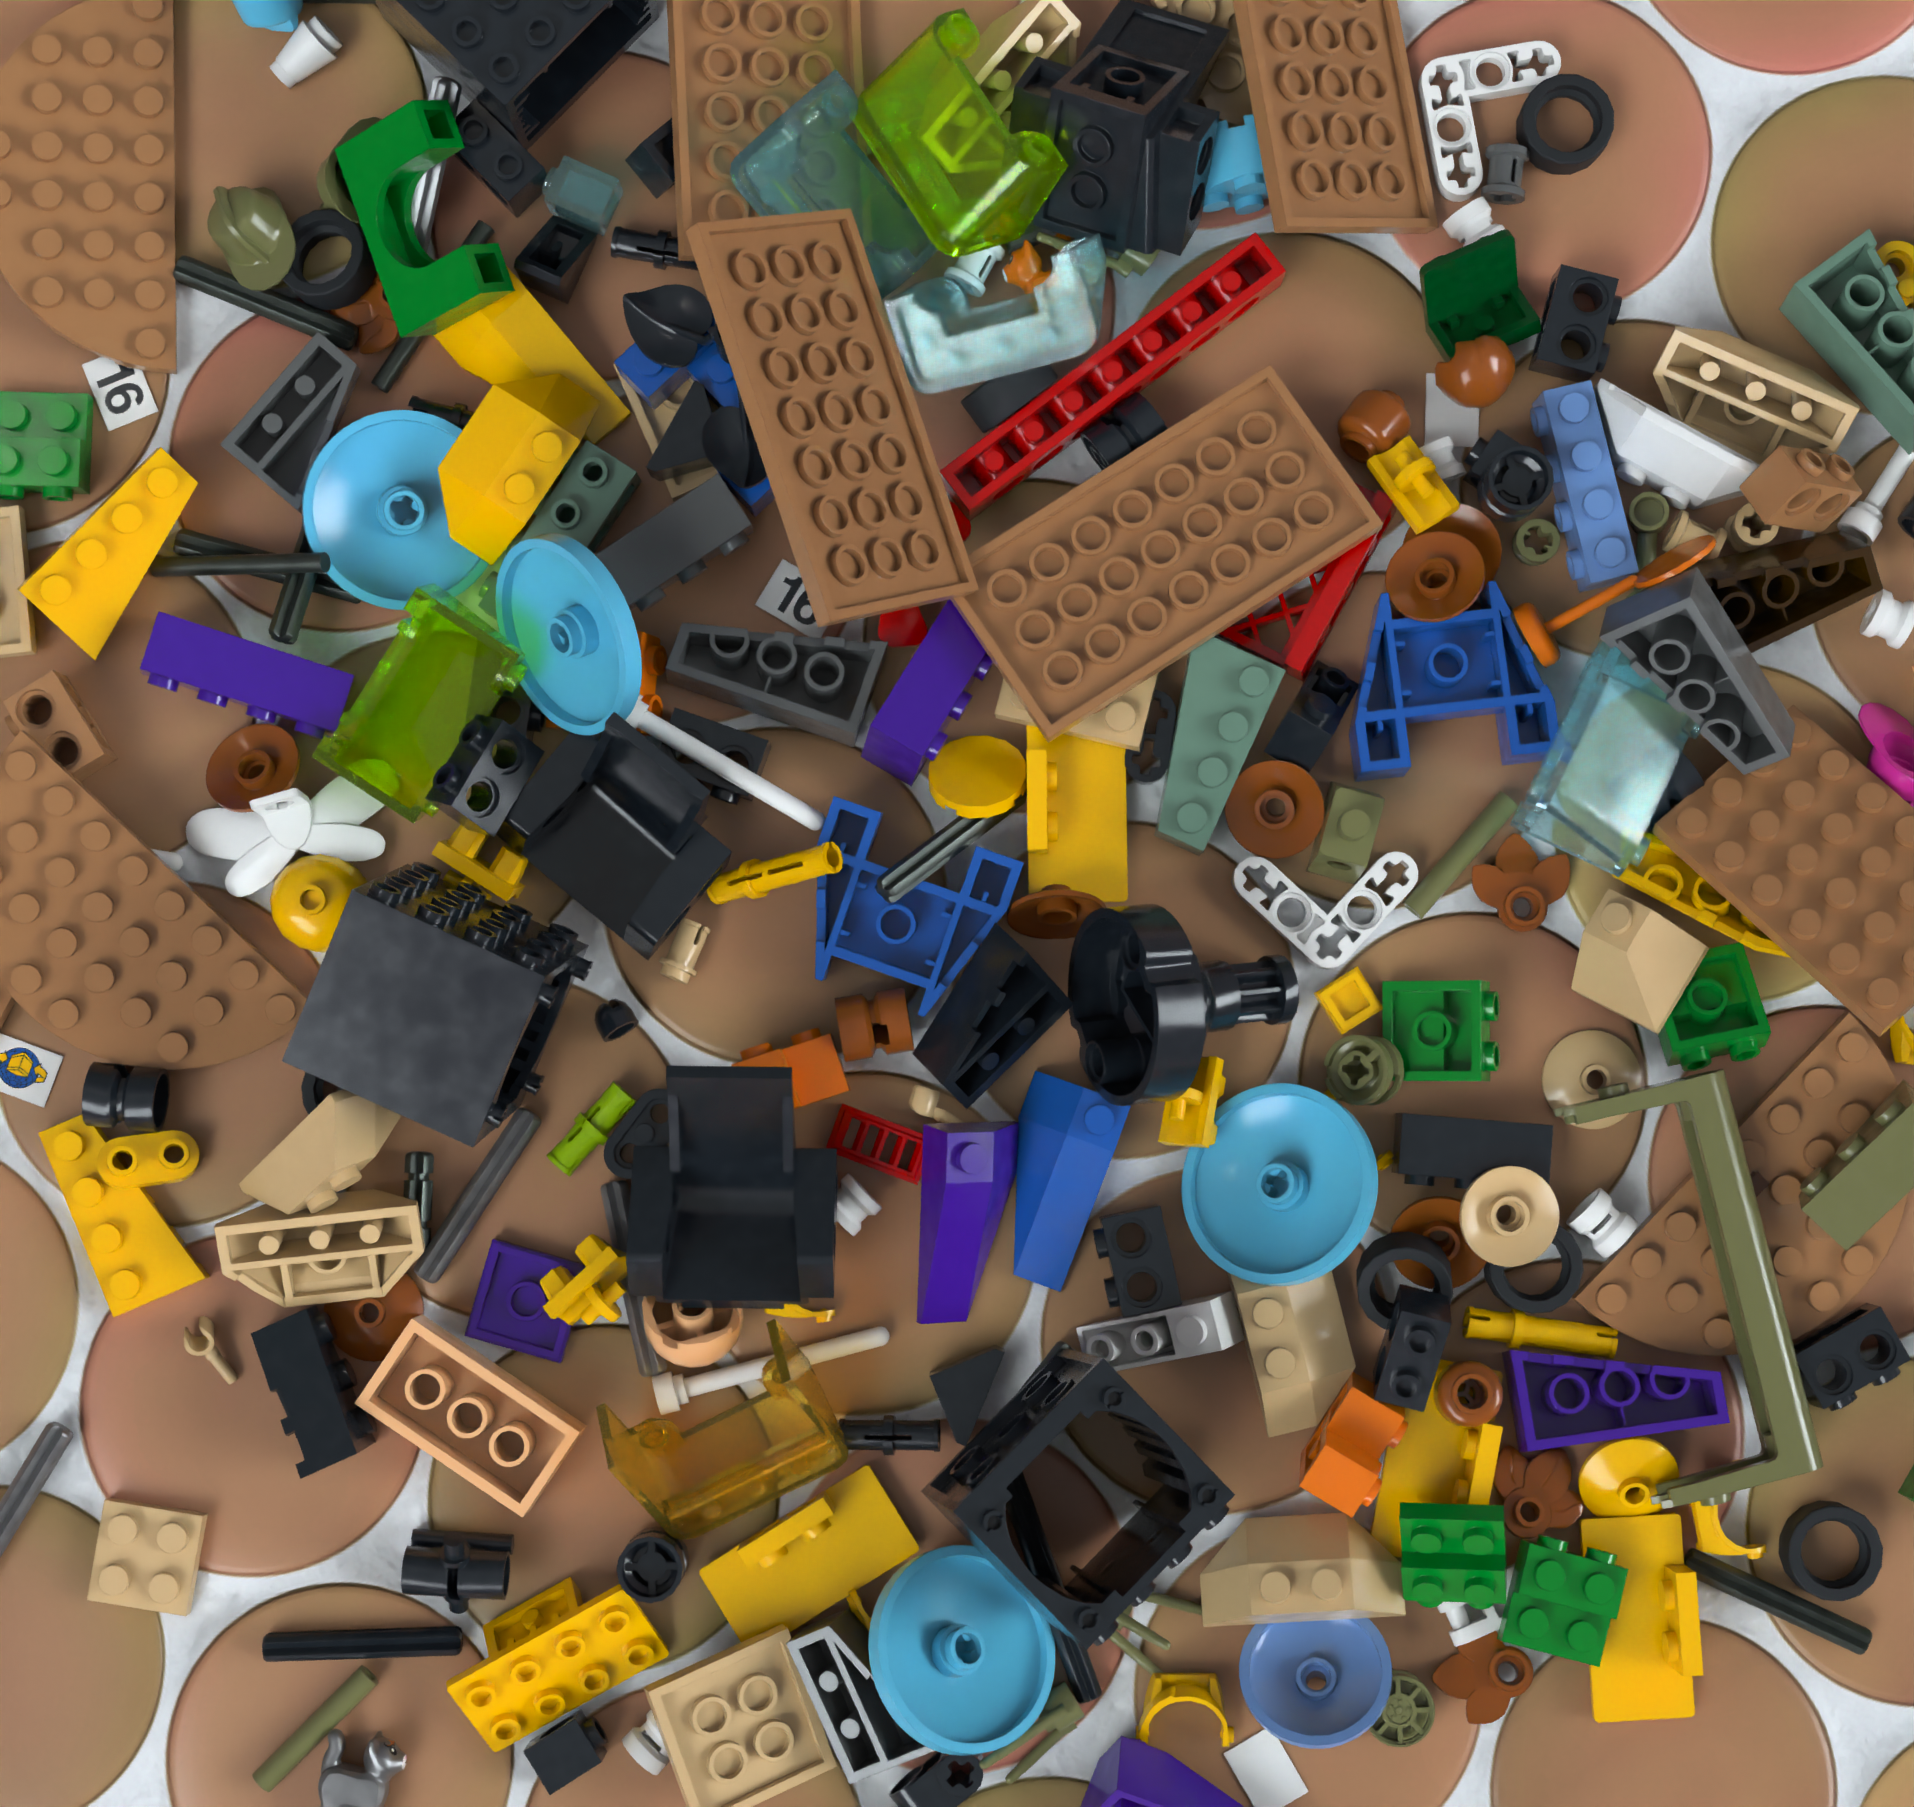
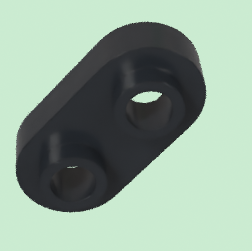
M652 1089L644 1093L607 1140L604 1147V1161L608 1169L616 1176L626 1179L632 1178L633 1163L625 1161L622 1157V1149L625 1145L631 1143L636 1146H668V1120L664 1123H658L652 1117V1110L656 1105L664 1104L668 1107L667 1089Z

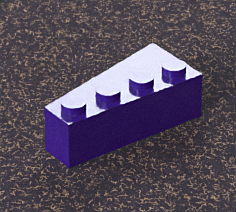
M950 599L946 602L872 721L861 754L863 759L911 787L928 759L934 761L948 738L944 731L951 719L959 721L973 697V695L968 693V690L974 680L977 678L983 681L994 664Z
M158 611L140 666L141 673L149 676L147 683L173 692H177L179 686L198 691L196 699L226 708L228 701L247 707L245 715L274 724L277 716L295 721V731L319 739H323L325 731L333 734L336 733L355 676Z
M1518 1350L1502 1352L1519 1453L1730 1423L1721 1372L1597 1360Z

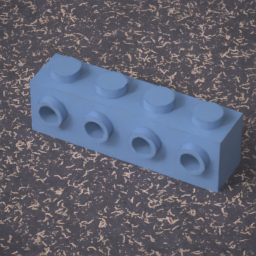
M1588 380L1542 391L1532 403L1533 408L1530 409V419L1535 436L1541 439L1544 456L1547 457L1553 468L1554 482L1552 487L1556 499L1554 516L1559 531L1561 533L1564 532L1568 547L1566 564L1572 580H1576L1579 593L1614 585L1630 575H1636L1639 573L1592 382Z

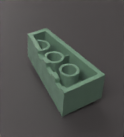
M1868 229L1797 281L1779 310L1907 454L1910 455L1914 452L1913 308L1908 309L1896 288L1898 280L1889 265L1884 266L1875 249L1878 243L1870 229Z
M1214 637L1187 654L1170 759L1165 775L1154 835L1198 856L1204 852L1286 671L1279 666Z

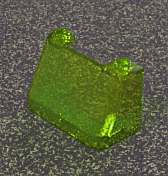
M964 8L945 12L935 18L861 92L852 108L851 115L855 126L931 243L942 253L953 257L966 256L1020 239L1068 167L1056 146L1047 136L1034 131H1022L1011 135L962 61L972 56L980 44V34Z
M434 583L415 589L403 608L413 617L400 621L397 629L400 631L349 711L343 713L339 719L341 724L335 730L332 738L325 735L311 756L413 824L423 818L425 814L433 818L440 810L427 801L425 797L433 786V778L436 772L447 763L459 743V735L462 729L473 720L476 713L489 716L504 691L507 689L513 692L528 670V667L522 663L525 657L523 651L455 597Z

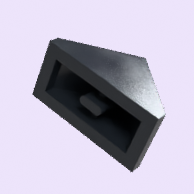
M553 215L516 257L514 269L523 285L568 304L596 243L598 234Z
M694 381L646 468L652 478L663 481L712 467L706 458L701 442L703 426L713 413L703 384Z
M990 1346L930 1371V1379L955 1440L963 1446H967L1004 1356L1005 1350L1000 1346Z

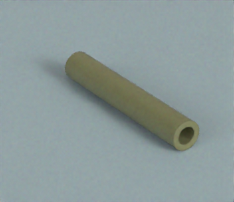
M1500 791L1406 898L1403 905L1415 916L1422 919L1518 809V805L1509 796Z
M361 1665L252 1774L255 1782L263 1790L271 1792L379 1683L375 1675L368 1668Z

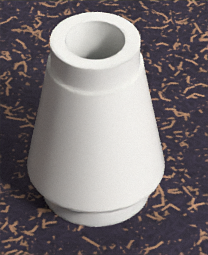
M315 15L308 23L302 20L275 58L276 60L269 67L281 82L291 89L296 83H299L338 58L336 52L343 44L332 30Z

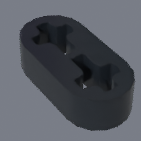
M1155 690L1153 700L1160 702L1159 708L1167 712V719L1160 718L1158 720L1155 734L1146 733L1145 729L1140 752L1130 749L1125 751L1126 774L1131 780L1141 785H1150L1159 781L1164 776L1170 759L1176 706L1169 695L1159 690ZM1144 741L1154 742L1152 758L1160 760V767H1152L1149 775L1140 774V765L1132 763L1133 756H1141Z

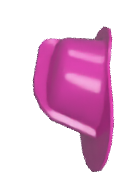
M1869 702L1861 706L1858 713L1860 726L1873 745L1866 767L1913 807L1914 727L1893 709L1879 703Z

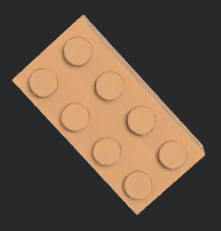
M423 1314L410 1320L354 1403L522 1518L532 1509L587 1427V1425Z

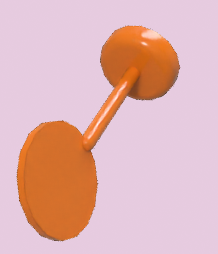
M1705 535L1687 541L1659 556L1642 568L1636 575L1628 576L1547 622L1535 605L1530 602L1522 603L1513 608L1514 616L1540 663L1547 668L1555 664L1561 656L1559 646L1553 635L1554 631L1634 587L1638 589L1647 588L1681 573L1705 557L1715 547L1716 540L1712 535Z

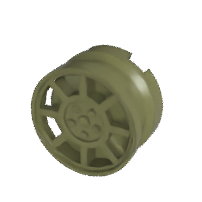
M1350 1035L1343 1037L1332 1045L1324 1061V1066H1327V1079L1324 1080L1329 1091L1339 1101H1344L1351 1105H1379L1389 1101L1399 1091L1404 1078V1063L1400 1052L1390 1041L1379 1036ZM1393 1076H1394V1077H1395L1394 1084H1393V1086L1391 1087V1089L1388 1091V1088H1389V1086H1390V1084H1391V1082H1392Z
M1392 1668V1687L1388 1702L1380 1717L1369 1728L1372 1735L1380 1742L1392 1747H1408L1421 1741L1432 1728L1435 1718L1434 1701L1430 1692L1418 1677L1407 1670L1403 1671Z

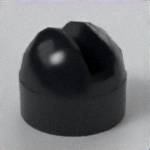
M618 999L610 1000L609 1004L603 1003L599 1005L595 1012L594 1021L596 1028L604 1042H610L624 1036L639 1023L634 1012L626 1002Z

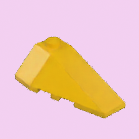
M507 267L515 291L433 336L463 370L485 380L491 385L561 373L601 401L582 438L597 445L630 417L632 413Z
M1621 829L1612 877L1755 951L1790 957L1654 834Z

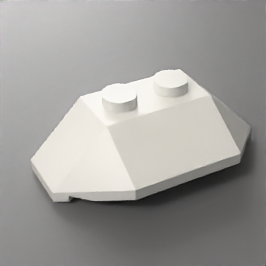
M1603 378L1595 384L1593 390L1612 465L1617 468V476L1636 486H1642L1644 483L1661 492L1660 495L1666 499L1668 505L1681 510H1685L1687 507L1695 510L1744 496L1739 486L1760 464L1621 390Z

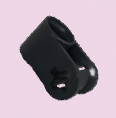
M937 1752L924 1764L906 1774L892 1788L889 1796L898 1807H957L981 1786L983 1769H981L979 1763L983 1759V1753L959 1756ZM956 1760L960 1765L970 1762V1773L966 1775L962 1770L953 1773L952 1762Z

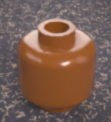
M1363 390L1353 399L1338 421L1337 432L1341 448L1350 458L1367 464L1369 458L1388 451L1405 438L1409 432L1411 421L1405 409L1404 401L1396 393L1389 390Z
M1458 1361L1448 1365L1438 1374L1433 1386V1399L1437 1410L1447 1421L1458 1426L1477 1427L1488 1423L1498 1414L1503 1402V1388L1499 1377L1490 1367L1478 1361ZM1465 1384L1463 1391L1458 1392L1459 1386ZM1470 1388H1471L1472 1391H1473V1396H1472V1397H1471L1470 1394H1469ZM1458 1397H1464L1468 1403L1459 1402Z

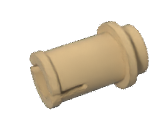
M683 918L666 958L661 957L659 963L663 964L660 974L683 984L688 983L690 976L696 977L697 971L693 969L711 929L706 926L701 927L702 924Z

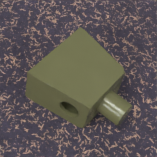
M1331 781L1325 800L1323 824L1315 838L1306 872L1354 885L1368 865L1385 798L1374 792ZM1332 861L1340 862V863H1343V864H1346V865H1340V864L1334 863V862H1332Z

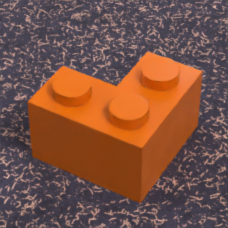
M819 1027L791 1036L793 1046L784 1049L773 1050L772 1044L767 1042L740 1051L742 1061L731 1064V1066L792 1067L794 1109L851 1091L833 1035L829 1033L821 1036Z
M1352 1372L1301 1452L1299 1487L1353 1518L1361 1504L1369 1507L1382 1485V1480L1378 1478L1382 1467L1379 1458L1387 1446L1394 1449L1399 1444L1408 1427V1422L1404 1420L1405 1407L1374 1400L1373 1383Z

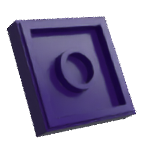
M492 1239L464 1336L561 1363L573 1326L568 1325L559 1317L556 1319L550 1318L544 1310L543 1306L549 1300L540 1285V1280L558 1266L567 1268L573 1277L577 1276L586 1266L583 1263L499 1239Z

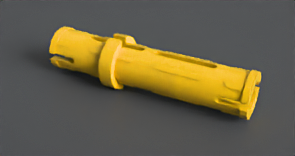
M825 842L816 847L788 853L765 861L754 858L742 862L737 869L721 873L707 889V894L710 900L717 905L746 896L751 899H758L766 896L770 890L796 884L826 874L838 873L842 869L843 857L839 847L834 842Z
M1467 1306L1464 1312L1462 1326L1467 1328L1462 1330V1334L1466 1339L1475 1338L1506 1343L1507 1348L1517 1350L1519 1346L1524 1345L1602 1356L1608 1359H1613L1617 1351L1618 1339H1612V1337H1617L1618 1330L1612 1327L1525 1315L1524 1311L1514 1308L1508 1313Z

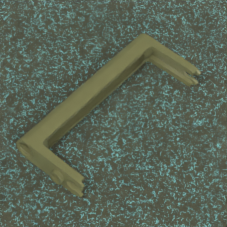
M1724 1069L1702 1072L1629 1090L1627 1082L1598 1088L1599 1098L1553 1109L1555 1117L1564 1116L1565 1124L1575 1123L1577 1125L1611 1116L1675 1104L1761 1443L1760 1453L1687 1476L1657 1483L1655 1485L1658 1494L1650 1497L1652 1505L1661 1504L1662 1509L1700 1501L1702 1506L1718 1505L1732 1499L1730 1493L1822 1468L1824 1465Z

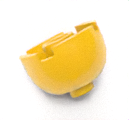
M322 854L303 856L286 866L275 880L270 897L272 918L282 935L299 948L326 953L351 890L368 881L353 864L345 862L340 858Z

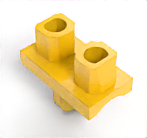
M1410 435L1403 438L1388 451L1374 455L1367 460V468L1416 535L1459 510L1460 503L1435 471V464L1430 457L1424 456Z
M462 825L456 829L450 839L438 841L431 854L465 875L463 878L450 869L443 880L458 886L459 882L468 883L476 887L481 885L506 902L512 897L517 899L525 888V885L519 881L526 869L528 858L520 855L513 848L507 845L502 846L495 860L490 864L478 856L489 836L467 830ZM487 893L486 899L490 901L492 895Z
M1217 1056L1201 1057L1198 1071L1187 1091L1175 1100L1165 1101L1158 1142L1164 1145L1209 1148V1145L1215 1144L1218 1126L1214 1123L1217 1100L1224 1094L1226 1078L1222 1075L1224 1060Z
M591 1234L575 1250L577 1256L586 1266L577 1276L573 1277L567 1268L558 1266L540 1280V1285L549 1300L543 1306L544 1310L550 1318L556 1319L559 1317L571 1326L580 1318L588 1325H591L600 1315L610 1322H615L622 1316L616 1301L627 1292L620 1283L627 1276L626 1253L612 1247L603 1238Z

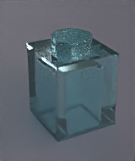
M564 155L559 167H552L549 170L542 187V194L546 195L544 201L551 214L604 236L623 195V190L618 178Z

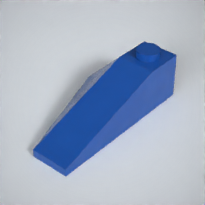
M1036 1070L1018 1116L1013 1274L1061 1292L1131 1106L1113 1105L1106 1101L1098 1092Z

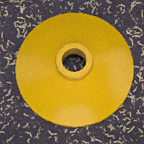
M1643 1436L1613 1439L1596 1448L1584 1461L1578 1477L1579 1493L1585 1506L1597 1517L1657 1514L1662 1510L1661 1504L1652 1505L1650 1499L1651 1496L1658 1494L1655 1484L1679 1478V1469L1672 1453L1656 1440Z

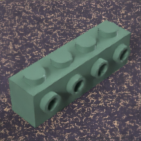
M586 440L580 450L575 449L560 472L563 474V477L553 491L550 489L547 491L533 512L536 518L526 532L521 530L507 547L506 555L519 542L545 533H557L568 536L580 542L594 554L642 482L638 473ZM493 571L480 588L478 595L482 600L478 606L486 614L497 620L495 596L498 573Z

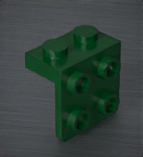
M1504 229L1492 235L1481 237L1469 245L1448 254L1440 255L1421 267L1419 274L1426 333L1445 362H1449L1454 357L1456 351L1455 344L1460 341L1475 340L1482 335L1499 337L1507 346H1510L1541 332L1540 318L1518 287L1515 238L1509 230Z

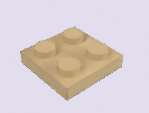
M111 1497L105 1499L87 1600L180 1616L190 1614L208 1513Z

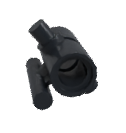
M413 1529L411 1546L406 1547L401 1573L402 1593L407 1595L443 1597L449 1603L450 1611L455 1614H461L468 1610V1600L470 1598L505 1600L509 1586L510 1555L513 1554L514 1535Z

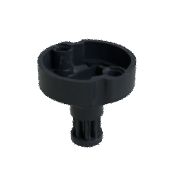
M1140 904L1100 908L1085 918L1073 943L1068 972V998L1073 1002V1005L1069 1008L1071 1026L1076 1029L1080 1039L1079 1057L1084 1071L1093 1087L1106 1101L1116 1106L1171 1101L1183 1095L1193 1082L1198 1071L1208 1032L1226 1031L1233 1028L1235 1024L1264 1021L1269 1025H1280L1292 1021L1297 1013L1299 1004V985L1291 962L1285 956L1278 954L1263 956L1257 962L1229 965L1221 960L1200 962L1192 951L1188 937L1179 922L1169 911L1159 905Z

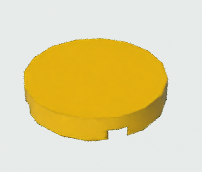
M988 735L959 738L943 746L936 759L930 761L929 791L936 804L945 809L946 805L956 810V815L965 818H989L999 815L1015 806V800L1020 795H1024L1027 789L1026 761L1020 751L1005 740Z

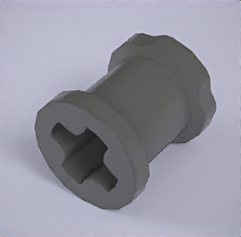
M1497 143L1486 147L1485 156L1490 161L1487 185L1481 188V197L1483 196L1487 202L1503 205L1519 204L1525 201V190L1521 188L1524 163L1529 160L1530 151L1524 146L1512 143Z

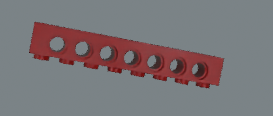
M1256 232L941 469L939 472L946 492L966 518L971 521L1081 438L1080 432L1100 417L1107 418L1110 416L1115 406L1135 391L1138 393L1143 391L1279 288L1286 270Z

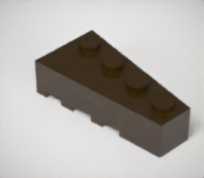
M1843 530L1697 562L1677 574L1680 575L1698 567L1751 653L1883 590L1871 546Z

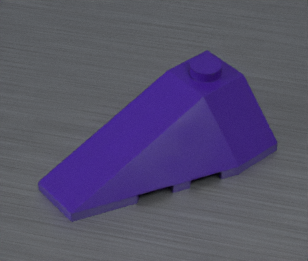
M1019 1122L923 1124L917 1323L932 1324L967 1321L1017 1173Z
M1121 1736L1099 1758L1080 1807L1244 1806L1169 1753L1151 1747L1142 1740Z

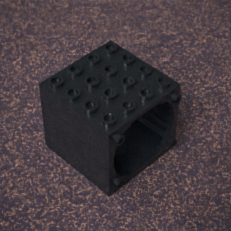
M375 0L383 18L444 77L457 80L462 86L461 94L470 103L476 99L526 150L659 18L656 0Z
M413 862L412 866L406 864L351 890L282 1061L468 1146L474 1147L491 1131L499 1128L502 1122L521 1106L527 1091L534 1096L539 1092L542 1086L540 1083H543L545 1076L535 1073L575 977L585 981L590 972L588 970L592 968L593 962L584 959L589 945L578 941L579 935L572 929L555 923H551L549 927L531 920L533 914L521 906L505 903L502 907L487 900V893L479 887L464 882H459L458 886L440 879L442 873L438 869L421 862Z
M1062 1348L921 1491L1047 1622L1086 1650L1093 1643L1099 1646L1112 1636L1119 1626V1622L1116 1619L1130 1604L1133 1607H1137L1151 1595L1156 1587L1153 1580L1167 1566L1172 1569L1189 1555L1193 1548L1190 1541L1203 1528L1210 1530L1221 1522L1229 1511V1507L1226 1504L1235 1496L1222 1480L1104 1358ZM1095 1411L1109 1412L1108 1415L1124 1425L1122 1428L1128 1436L1137 1439L1133 1445L1138 1454L1148 1457L1142 1464L1144 1476L1161 1482L1164 1485L1146 1503L1136 1499L1132 1502L1139 1509L1138 1512L1082 1570L1072 1565L1070 1569L1076 1576L1062 1588L1047 1577L1033 1575L1015 1550L1006 1524V1503L1013 1495L1006 1488L1080 1412L1085 1418L1089 1419Z

